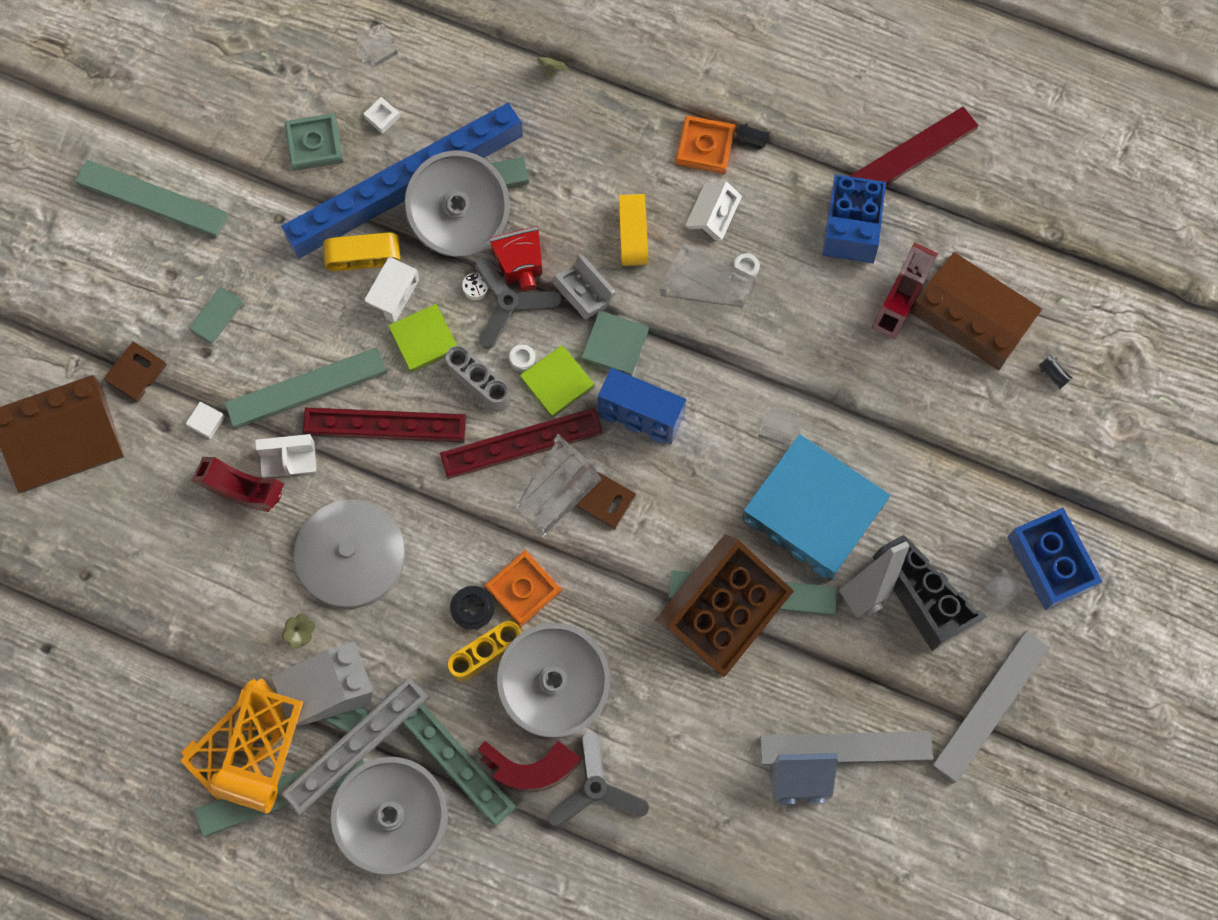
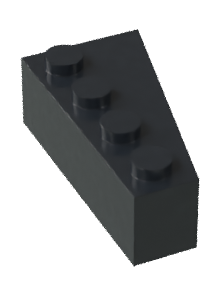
M902 535L882 546L874 554L873 559L877 560L890 548L907 541L909 544L908 552L893 590L931 651H934L974 628L987 616L968 602L970 599L962 591L959 593L948 582L949 579L942 572L939 573L929 563L930 560L905 535Z

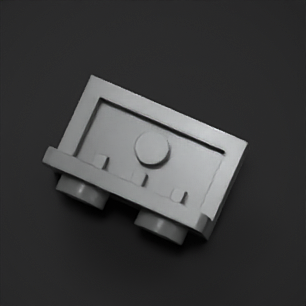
M583 255L577 258L572 267L556 274L552 280V283L584 319L593 316L599 310L602 311L607 308L615 295V290Z

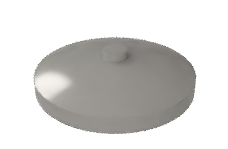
M447 151L427 159L413 173L406 188L404 208L412 232L426 247L442 255L463 257L486 249L490 246L489 238L502 233L509 216L510 200L507 186L502 176L490 162L470 152Z
M340 500L320 508L304 523L295 542L294 562L301 582L319 601L337 608H360L380 600L395 586L405 563V544L398 525L385 510L363 500Z
M546 623L527 629L508 645L498 665L497 691L507 715L522 729L543 737H563L584 729L600 714L609 694L610 671L603 651L588 634L567 624Z
M399 757L373 759L353 770L338 788L331 809L332 832L342 853L361 869L379 875L406 873L425 863L441 844L448 822L446 798L434 776L418 763Z

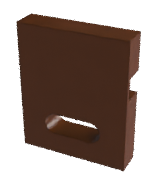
M133 341L104 377V380L128 397L139 402L146 393L145 388L148 385H152L167 364ZM135 358H143L151 363L150 367H143L135 361Z
M593 470L574 500L573 506L583 512H589L592 514V517L615 530L636 497V493ZM620 497L622 502L615 513H608L614 500Z

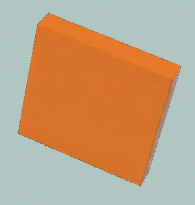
M686 115L675 165L726 174L736 125Z
M526 550L484 585V588L520 628L562 592L558 584Z

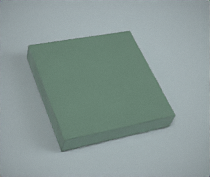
M335 113L284 121L292 171L343 163Z
M599 310L583 352L582 361L609 370L613 368L632 376L647 338L649 327Z

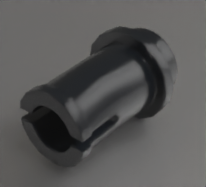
M745 123V125L740 124L736 139H739L740 143L745 141L765 148L770 132L750 127L748 123Z
M1049 355L1038 365L1042 369L1040 372H1045L1061 389L1073 377L1056 361L1057 357L1053 358Z

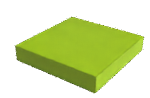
M437 304L388 325L411 373L445 358L447 351L451 347L457 346Z
M563 345L520 375V379L552 418L595 388V384Z

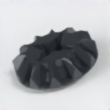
M464 587L451 600V616L457 625L466 630H479L481 627L488 625L494 615L495 606L493 598L488 591L481 587ZM469 598H472V602L476 606H482L476 610L475 619L470 612L464 611L469 607Z

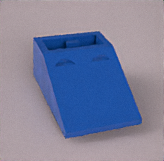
M834 175L822 256L874 264L879 247L886 182Z

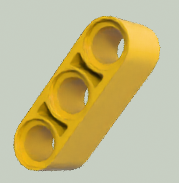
M645 194L619 195V221L622 266L648 265Z
M395 233L334 237L323 241L324 268L329 271L383 267L389 257L401 261L399 236Z
M505 621L454 653L448 661V668L452 677L459 682H465L499 661L511 643L503 641L501 639L502 634L505 631L511 630L518 636L521 634L519 626L512 621ZM482 646H490L493 652L489 657L483 658L478 655V650ZM459 661L469 663L468 669L463 673H458L454 670L455 664Z

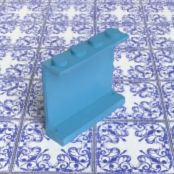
M799 434L744 509L742 518L745 519L744 523L752 530H761L768 535L767 539L778 547L782 545L790 550V555L797 561H806L812 565L813 571L823 578L828 576L833 580L839 568L879 511L883 509L891 495Z

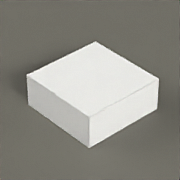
M382 97L363 113L364 119L382 134L400 118V113Z
M199 402L186 425L188 428L211 439L225 416L221 412Z

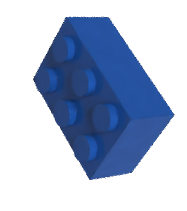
M610 368L598 394V414L601 415V418L611 423L620 422L634 433H646L650 435L652 440L664 444L667 442L672 444L684 418L686 398Z
M1064 507L1013 529L1007 537L1045 611L1094 590L1103 582Z

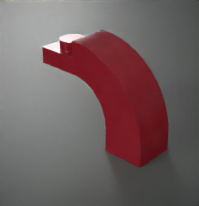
M914 242L887 298L875 318L872 329L896 339L930 273L938 253Z
M202 457L191 480L195 484L225 499L263 512H269L279 502L282 496L281 490L284 486V483L277 479L260 478L244 473L216 457Z
M559 740L543 759L526 765L510 761L486 741L478 748L479 754L482 755L479 760L491 770L495 767L498 768L492 776L493 779L500 785L519 792L529 793L550 789L568 778L581 763V758Z

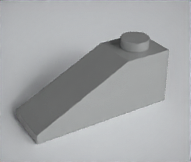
M907 541L890 548L839 589V592L857 618L867 613L871 617L884 608L882 603L891 597L908 552L909 544Z

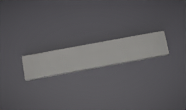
M1028 631L1023 634L933 763L932 767L954 783L959 780L1050 647Z
M411 677L407 678L281 793V796L299 816H302L430 698Z
M931 731L760 736L761 765H772L778 755L838 753V763L933 760Z

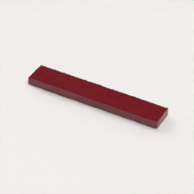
M963 106L850 175V177L882 181L888 185L974 132L979 125Z
M305 407L302 433L303 435L311 434V436L465 443L467 417L466 414Z
M594 407L440 452L446 477L451 479L603 435V431Z

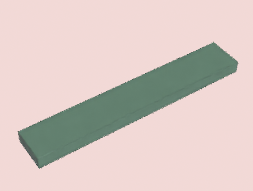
M87 159L75 180L78 186L218 238L228 218V214L225 211Z
M376 347L225 402L232 425L234 429L382 376L387 374Z
M671 571L669 599L674 597L693 572ZM785 582L794 592L779 610L835 615L837 587Z
M424 704L402 723L495 827L517 808Z
M362 760L360 763H358L348 774H346V775H345L336 785H334L329 791H332V790H334V789L339 788L340 785H341V783L344 781V779H345L353 770H355V769H356L357 767H359L360 765L364 764V761ZM310 767L280 777L277 785V798L269 813L290 806L281 796V793ZM223 799L195 809L203 837L267 815V813Z

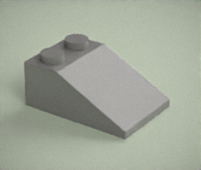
M355 642L327 649L271 677L277 694L303 701L296 727L368 706L372 700L373 690ZM288 703L281 704L280 706L286 720L291 717L294 705Z

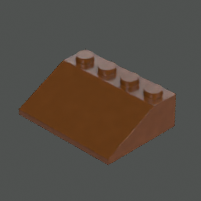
M953 252L919 295L910 313L1000 371L1040 314L1042 308Z
M94 375L0 407V449L19 493L124 457L103 387Z
M724 534L655 620L721 676L725 677L794 590L739 539Z

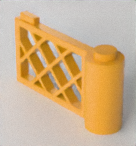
M252 679L243 688L247 690L248 685L276 693L263 679L257 681ZM254 693L251 706L256 714L268 707L262 695ZM270 698L273 704H274L275 702L279 701V700H275V699ZM236 705L198 743L193 740L181 752L184 757L180 761L211 794L212 790L209 788L213 772H219L222 769H213L214 752H227L228 748H214V737L218 732L229 731V747L234 731L235 715L241 709V707ZM279 705L275 709L281 721H284L285 718ZM271 711L258 717L264 731L277 725ZM252 720L249 722V727H243L242 731H249L248 740L254 738V731L258 730L254 727ZM229 722V728H223ZM279 729L268 734L272 738L269 741L272 748L283 738ZM253 743L249 745L252 754L253 751H259L254 756L255 760L268 753L265 746L253 748ZM199 752H208V769H197L191 760ZM201 772H208L207 778Z
M248 685L247 690H241L236 705L241 707L222 769L219 773H214L210 781L209 788L212 790L214 797L267 814L272 810L277 798V785L303 701ZM254 693L262 695L268 707L256 714L251 706ZM270 698L275 699V700H279V701H277V702H275V703L273 704ZM283 703L294 705L291 717L281 721L275 708ZM271 711L277 725L264 732L258 717ZM253 720L259 735L246 741L242 730L245 724ZM279 729L284 739L282 745L273 750L266 736ZM262 739L268 753L255 760L249 745ZM244 748L250 763L241 768L232 765L235 753ZM268 757H271L275 765L272 777L263 775L258 766L259 762ZM253 766V769H254L255 772L250 771V770H247V769H249L250 767Z

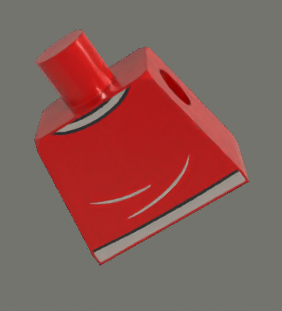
M538 226L490 237L491 251L506 282L513 283L519 281L522 292L534 290L536 288L534 277L543 274Z

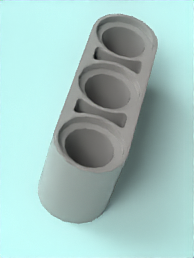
M453 346L447 351L445 358L451 375L490 409L502 411L510 404L509 389L502 379L463 346ZM456 358L465 359V362L461 365L452 364ZM478 374L485 377L481 382L471 380ZM499 391L505 394L498 400L491 398L494 392Z

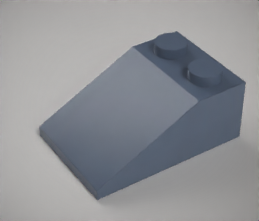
M838 753L778 755L771 765L773 801H780L782 806L797 805V800H808L810 805L826 804V799H830L834 792Z

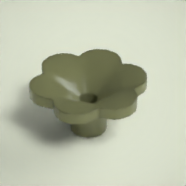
M548 57L537 58V61L546 67L544 76L550 79L554 78L556 70L566 71L568 68L565 63Z
M298 614L295 618L287 619L285 629L282 632V638L292 648H298L301 644H308L312 639L311 633L315 629V624L308 619L307 615Z

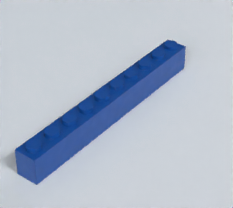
M508 102L281 225L284 235L296 256L300 259L322 247L324 240L340 237L404 202L406 188L411 176L427 159L447 151H466L484 158L523 137L522 122Z

